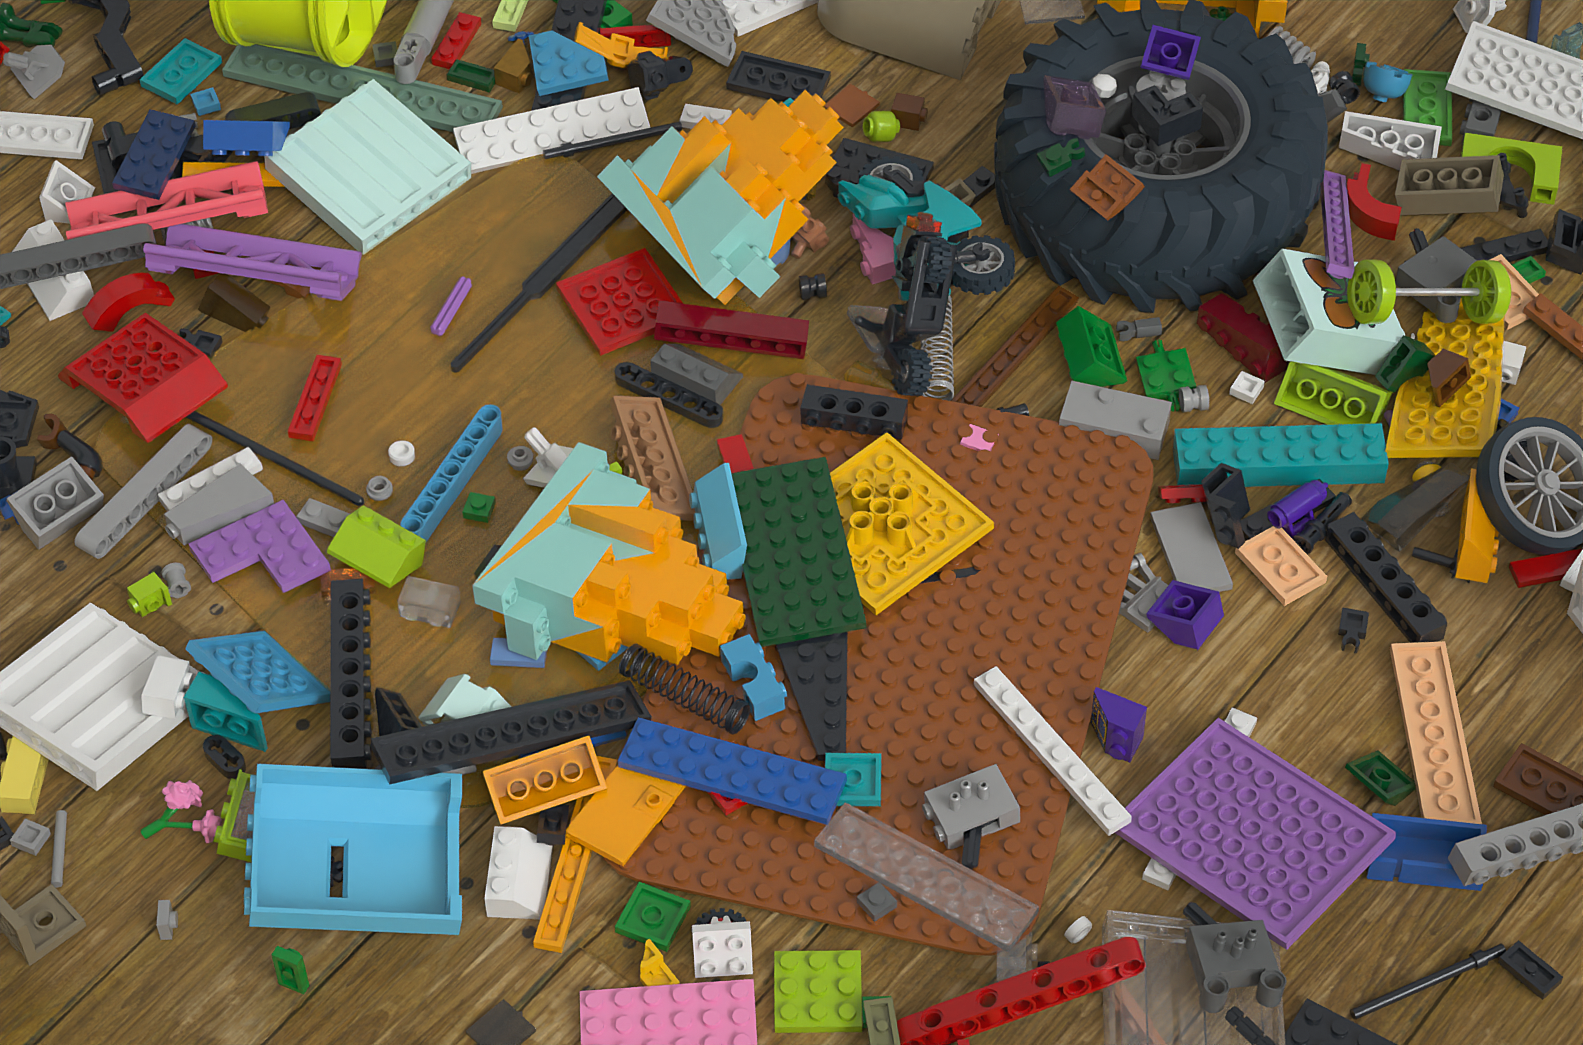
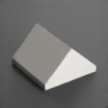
M57 160L52 164L39 198L45 221L52 219L53 222L70 224L65 202L92 197L95 187Z

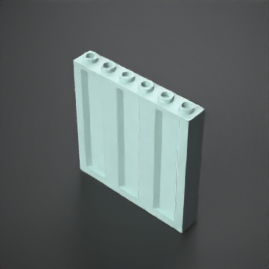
M374 79L367 84L361 85L351 95L342 98L332 108L326 109L313 121L307 122L303 128L294 134L288 135L281 151H273V156H264L265 169L357 251L362 252V255H365L471 178V162Z

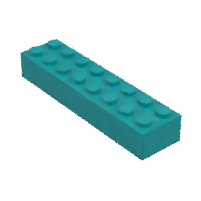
M1382 423L1175 429L1172 448L1177 485L1202 484L1201 481L1220 463L1242 470L1245 487L1297 486L1318 479L1328 483V485L1385 483L1389 465L1387 452L1385 451L1386 445Z

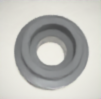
M517 446L508 452L507 460L515 470H526L533 462V453L528 447Z
M375 476L370 479L366 487L367 495L373 500H385L393 492L392 483L384 476Z

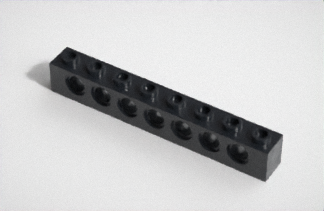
M363 578L331 581L330 759L334 768L367 769V760H372L370 744H367V738L372 736L371 722L367 721V715H371L370 698L366 699V693L371 692V678L366 676V670H371L370 654H366V648H371L370 632H366V627L371 626L370 610H366V605H371L370 589H365Z

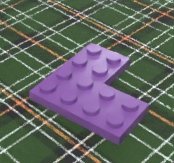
M284 500L189 543L190 551L212 583L258 561L262 562L283 593L331 571L329 562Z

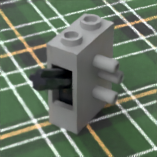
M997 764L924 792L925 804H922V809L927 820L932 819L936 825L933 827L936 838L939 842L943 841L947 849H954L963 845L961 864L968 870L978 867L982 836L992 834L1020 822V806Z

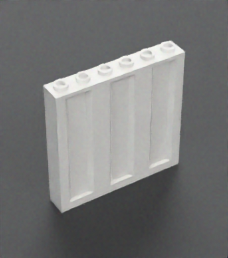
M89 603L0 672V727L98 791L188 717L186 704L183 709L179 708L175 719L142 713L141 694L157 655L175 659L179 658L169 653L166 648L150 641L144 634H139L125 622L109 615L106 610ZM190 666V673H193L194 680L199 671Z

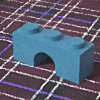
M748 634L720 646L721 661L732 681L741 678L754 679L742 685L744 701L750 704V713L755 721L785 709L784 698L787 697L786 689L781 681L777 682L775 679L776 674L770 662L766 663L764 660V652L759 642L754 643L752 637Z

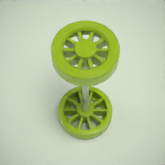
M1362 260L1355 265L1353 276L1348 280L1347 299L1354 318L1361 324H1381L1385 322L1394 308L1396 296H1462L1465 312L1473 322L1478 324H1494L1504 317L1509 308L1511 282L1505 267L1500 262L1495 260H1478L1471 264L1466 271L1462 288H1396L1393 272L1387 263L1382 260Z

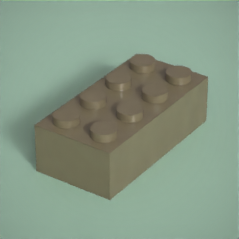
M1499 155L1402 159L1395 192L1397 205L1402 207L1400 215L1498 212L1504 178Z

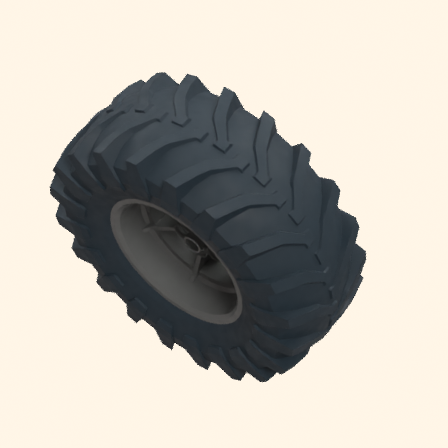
M1140 0V10L1119 13L1109 4L1102 3L1093 5L1099 17L1095 20L1080 25L1063 18L1054 23L1055 31L1059 37L1050 45L1030 43L1023 50V59L1027 68L1023 73L1009 75L1003 92V98L1007 102L996 123L997 141L994 143L996 197L1005 225H1010L1011 233L1025 258L1038 256L1049 278L1059 286L1075 277L1079 279L1083 289L1092 301L1105 305L1113 293L1129 296L1140 312L1154 313L1156 300L1180 299L1189 311H1197L1199 306L1202 305L1201 295L1220 290L1234 299L1248 295L1242 281L1255 273H1260L1281 249H1286L1287 247L1299 248L1308 233V225L1305 221L1319 202L1321 193L1320 183L1323 182L1325 173L1328 125L1323 97L1318 96L1317 87L1306 63L1294 64L1285 40L1276 33L1258 39L1247 16L1235 11L1225 21L1211 17L1203 2L1188 0L1184 11L1161 9L1156 0ZM1152 25L1201 37L1190 79H1183L1186 82V93L1190 92L1203 107L1201 128L1161 146L1155 144L1132 116L1133 94L1136 93V85L1143 76L1151 71L1141 68ZM1098 74H1108L1116 79V91L1111 97L1101 98L1092 92L1091 84L1093 78ZM1124 136L1125 140L1119 139L1118 137ZM1077 138L1079 147L1074 150L1084 147L1085 156L1079 160L1072 159L1071 167L1049 177L1038 161L1037 154L1058 143L1063 148L1067 146L1071 139ZM1199 144H1201L1202 146H1204V147H1206V148H1196V147H1197ZM1105 154L1145 186L1125 208L1108 221L1070 190L1086 170L1088 172L1092 171Z

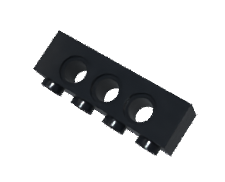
M807 384L800 407L801 424L882 436L885 433H889L893 438L902 439L908 418V399Z

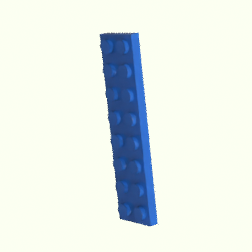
M639 717L618 759V767L706 792L719 793L721 796L732 799L737 798L746 803L826 825L830 822L847 782V774Z

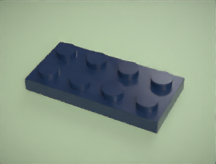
M149 110L112 182L113 188L159 200L196 127L195 120Z

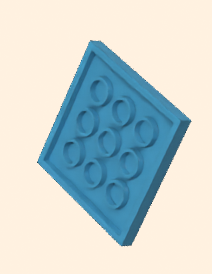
M265 631L189 640L185 648L197 663L202 664L210 671L212 677L222 682L232 695L237 696L246 704L247 709L251 712L262 713L330 702L331 690Z

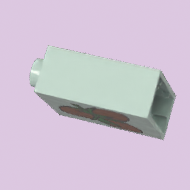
M1281 249L1253 280L1286 361L1376 375L1402 336H1405V333L1400 326L1394 309L1388 319L1381 324L1359 323L1354 318L1348 305L1347 286L1349 278L1338 279L1326 272L1325 256Z

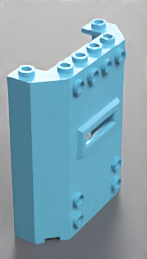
M257 764L256 775H250V792H255L253 814H248L247 831H252V838H247L246 855L251 856V863H246L245 880H250V888H244V915H249L250 927L459 935L462 922V895H459V811L462 800V774L438 773L389 785L382 770ZM331 846L344 847L342 897H330Z

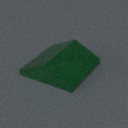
M1379 750L1351 761L1345 766L1350 773L1385 803L1396 806L1416 790L1415 781Z

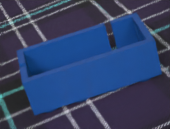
M1372 813L1373 818L1396 832V839L1367 867V879L1393 881V877H1398V882L1481 891L1483 884L1476 885L1473 883L1463 886L1448 860V856L1455 843L1487 834V825Z

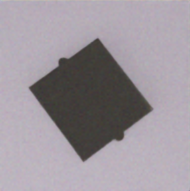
M504 999L466 1030V1034L478 1045H521L536 1032V1028L523 1017L522 1011L517 1012Z

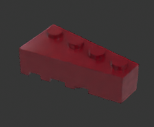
M1222 293L1199 306L1197 324L1200 329L1207 332L1215 339L1219 346L1224 347L1232 354L1236 361L1241 362L1249 369L1253 376L1264 380L1265 384L1287 370L1288 361L1284 360L1270 323L1265 325L1260 321V316L1253 312L1247 314L1242 305Z

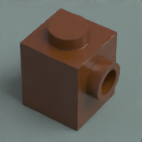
M896 93L891 112L899 120L900 128L919 131L921 122L926 121L928 108H924V97Z

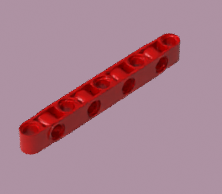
M1123 937L903 1017L896 1021L900 1045H948L957 1042V1040L968 1038L1136 976L1146 967L1139 943L1134 937Z

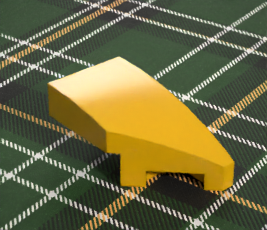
M648 939L645 943L643 961H641L640 981L644 987L680 984L679 980L664 963L661 952Z

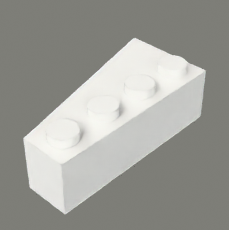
M1345 111L1339 148L1400 170L1402 159L1437 158L1442 127Z

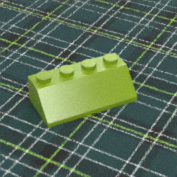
M1290 361L1274 404L1327 425L1378 424L1384 416L1393 392L1329 367Z

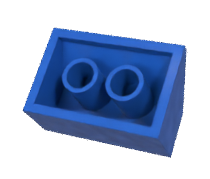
M203 120V149L212 150V155H227V150H235V155H250V151H258V156H273V151L282 150L290 128V122Z

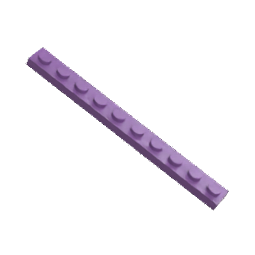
M1325 170L1323 182L1320 183L1326 272L1338 279H1343L1344 277L1351 279L1354 273V259L1346 176Z

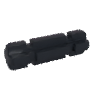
M1237 1006L1227 1011L1225 1019L1232 1026L1236 1025V1030L1251 1045H1275L1271 1038L1267 1035L1263 1036L1264 1032L1248 1016L1243 1017L1244 1013Z

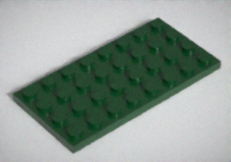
M826 457L731 473L747 543L744 564H742L761 647L867 628Z

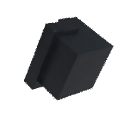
M1559 209L1554 215L1553 228L1549 232L1545 260L1581 275L1583 273V220L1581 221V217Z

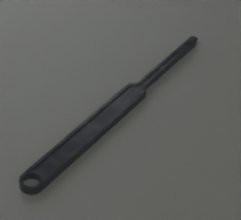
M613 193L522 283L523 291L451 362L452 372H459L530 300L541 298L628 210Z

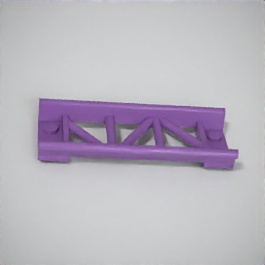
M186 224L168 227L166 246L145 243L143 248L146 258L145 267H148V271L173 274L180 267L308 286L310 287V293L316 294L317 297L340 301L355 287L362 256L360 251ZM202 249H204V250H210V251L223 252V253H226V254H225V255H220V254H214V253H207V252H204ZM242 255H243V256H249V257H248V258H239L238 256H242ZM311 266H313V267H320L321 269H320V270H316V269H313Z

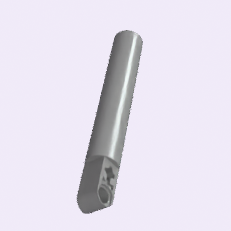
M454 0L418 1L402 35L401 44L394 56L395 78L397 82L410 84L416 80L426 56L432 50Z

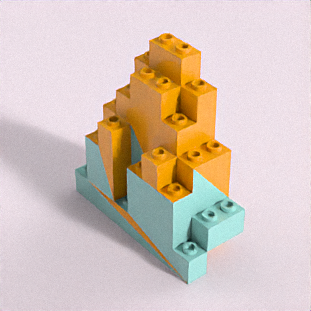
M804 90L789 107L782 101L777 104L770 98L754 115L750 112L745 115L738 108L722 125L716 120L711 123L704 116L688 133L684 130L679 133L671 126L653 146L650 145L633 163L629 159L624 162L617 155L597 177L707 293L726 305L744 285L760 298L781 277L774 270L777 265L771 258L809 220L802 213L805 208L799 201L837 163L830 156L833 151L827 144L844 127L837 121L840 116L830 106L825 109L823 106L826 103L816 93L811 96Z
M578 442L473 584L475 604L491 609L494 621L505 625L508 650L535 660L540 657L543 651L548 650L551 642L604 662H608L613 653L616 654L619 651L621 645L630 647L633 644H638L646 648L648 653L654 652L655 657L661 656L662 660H668L676 665L679 664L683 656L689 654L691 647L719 657L721 655L720 646L733 640V635L737 629L743 627L746 615L743 614V602L727 596L729 586L727 585L726 573L699 564L696 545L682 540L683 529H681L680 517L653 508L649 488L638 485L633 478L610 471L606 451Z

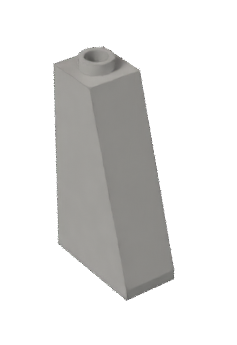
M240 463L164 514L167 523L165 529L172 539L177 538L183 545H186L273 505V495Z

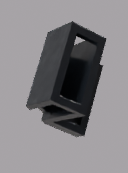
M1220 463L1201 482L1210 520L1218 541L1239 549L1245 543L1240 520L1250 511L1242 470Z

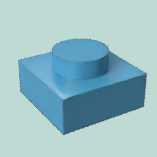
M214 88L190 94L198 116L221 110Z

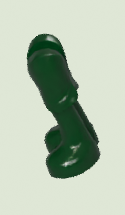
M2 3L0 5L1 42H23L29 48L37 45H52L54 47L55 40L63 33V29L54 23L21 19L15 16L14 8L11 4Z

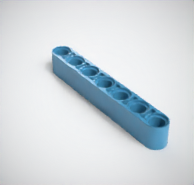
M490 404L479 409L400 523L401 527L413 532L427 542L503 431L501 410L497 406Z

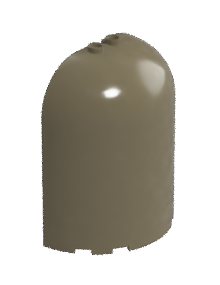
M818 0L817 14L825 29L843 41L961 80L976 51L979 32L986 18H993L1001 0Z

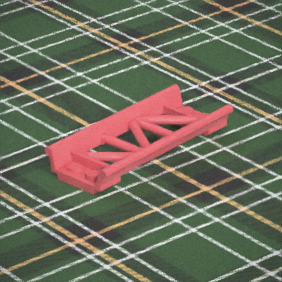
M258 161L171 179L168 181L159 200L125 191H116L65 202L71 230L66 231V236L69 240L137 224H149L155 230L236 212L238 217L243 216L244 218L268 213V207ZM233 189V195L220 192ZM197 197L209 199L195 203V198ZM185 200L186 205L177 207ZM164 204L156 212L147 213V207ZM137 210V216L124 219L109 216Z

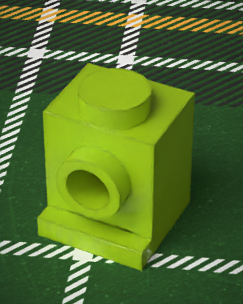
M155 572L127 587L130 598L127 600V603L133 613H139L142 617L156 611L164 604L167 607L172 605L168 587Z

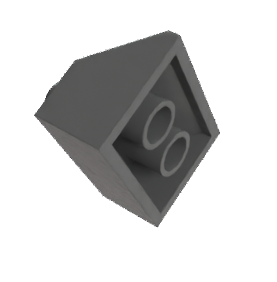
M664 344L651 359L652 373L719 405L722 404L743 378V373L680 344Z

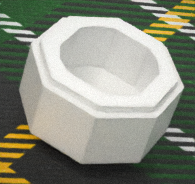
M1098 74L1093 78L1091 84L1092 92L1101 98L1111 97L1116 91V79L1108 74Z

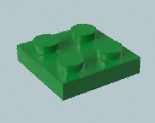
M638 882L615 925V933L644 944L650 939L657 949L667 952L691 908V901Z

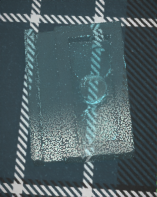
M1579 22L1563 30L1560 36L1554 35L1551 49L1579 59L1583 43V24Z

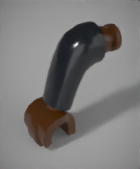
M52 413L45 414L44 420L52 429V432L46 436L38 435L37 440L42 447L46 449H58L61 447L74 458L91 480L94 477H99L103 469L99 453L89 444L70 433L56 415Z

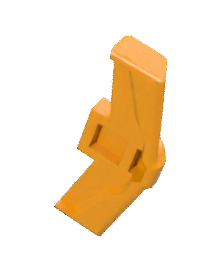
M579 22L576 27L574 42L604 56L610 65L627 68L632 59H636L638 53L651 51L660 58H665L668 54V47L664 49L634 47L635 39L612 33L610 39L583 26L582 22Z

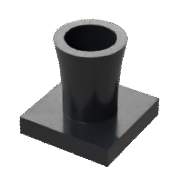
M0 436V500L8 495H13V493L33 482L37 466L35 456H16L14 441Z

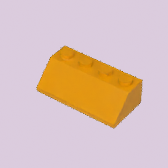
M1471 468L1462 505L1455 578L1487 583L1489 574L1495 573L1497 557H1493V555L1497 554L1499 540L1494 539V537H1498L1499 532L1489 520L1482 506L1476 484L1477 469Z
M590 736L485 770L482 773L500 825L607 789Z

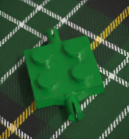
M1158 339V344L1157 340L1152 342L1155 353L1137 356L1136 364L1145 396L1172 402L1171 411L1174 412V405L1176 411L1181 408L1178 401L1179 388L1189 387L1192 390L1196 388V383L1186 348L1165 351L1163 341Z

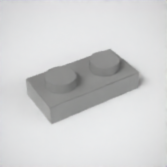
M309 498L296 518L301 525L335 537L345 518L350 513Z

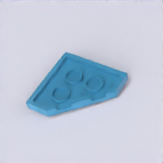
M552 30L529 35L539 96L609 80L604 56Z

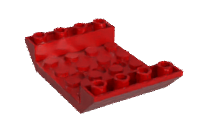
M146 312L67 365L58 374L59 379L72 389L83 385L126 416L132 432L146 443L157 438L228 388L227 382L205 353Z

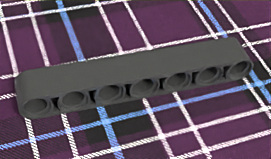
M137 224L1 254L0 289L144 258V244H156L153 229L149 224Z

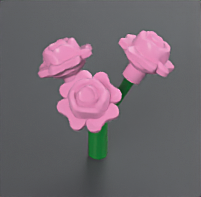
M191 780L186 783L169 781L167 787L162 789V793L166 795L164 799L167 801L168 807L160 818L140 830L143 837L147 839L165 827L192 828L193 831H201L206 843L213 842L217 826H222V819L214 815L213 809L207 810L206 816L202 820H194L193 823L168 821L179 808L188 809L190 805L201 807L200 798L203 794L199 786L192 783Z

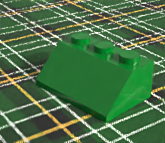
M1077 306L1056 322L1059 331L1058 337L1062 342L1064 357L1070 369L1069 375L1073 381L1099 387L1127 382L1111 324L1080 306Z

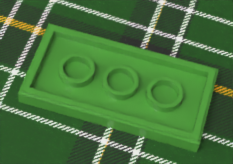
M1404 69L1408 74L1413 75L1407 91L1403 94V121L1441 126L1439 145L1451 146L1452 92L1445 88L1452 72Z

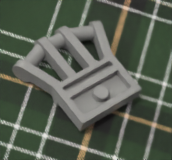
M1137 553L1133 557L1130 570L1137 568L1147 584L1129 573L1127 585L1137 591V593L1133 595L1125 589L1119 614L1148 633L1155 625L1147 618L1146 613L1168 585L1161 581L1160 576L1156 577L1152 573L1142 553Z

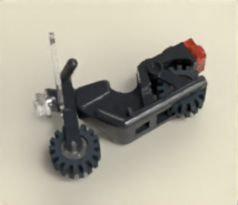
M918 212V216L907 215L906 226L903 227L899 256L895 262L896 274L892 276L901 291L910 292L908 301L905 304H891L888 309L851 305L846 312L867 348L876 353L872 361L877 363L879 368L891 369V375H894L892 384H895L894 389L898 390L897 393L901 395L922 396L923 393L927 392V387L930 386L928 380L932 379V374H930L932 365H929L931 359L927 357V352L916 350L912 344L936 336L943 329L958 245L944 239L941 233L942 222L933 219L932 214Z

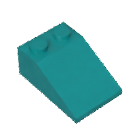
M198 672L184 695L191 727L211 735H222L227 740L266 752L268 746L261 717L257 713L248 710L246 704L237 696L232 695L229 689L222 682L212 677L211 674Z

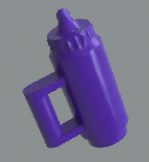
M1318 480L1306 482L1273 504L1267 512L1270 523L1277 529L1283 527L1284 531L1291 538L1295 534L1301 533L1307 521L1315 520L1312 510L1319 506L1327 497L1326 488L1328 483H1321ZM1304 516L1302 520H1300L1295 525H1292V523H1294L1295 521Z

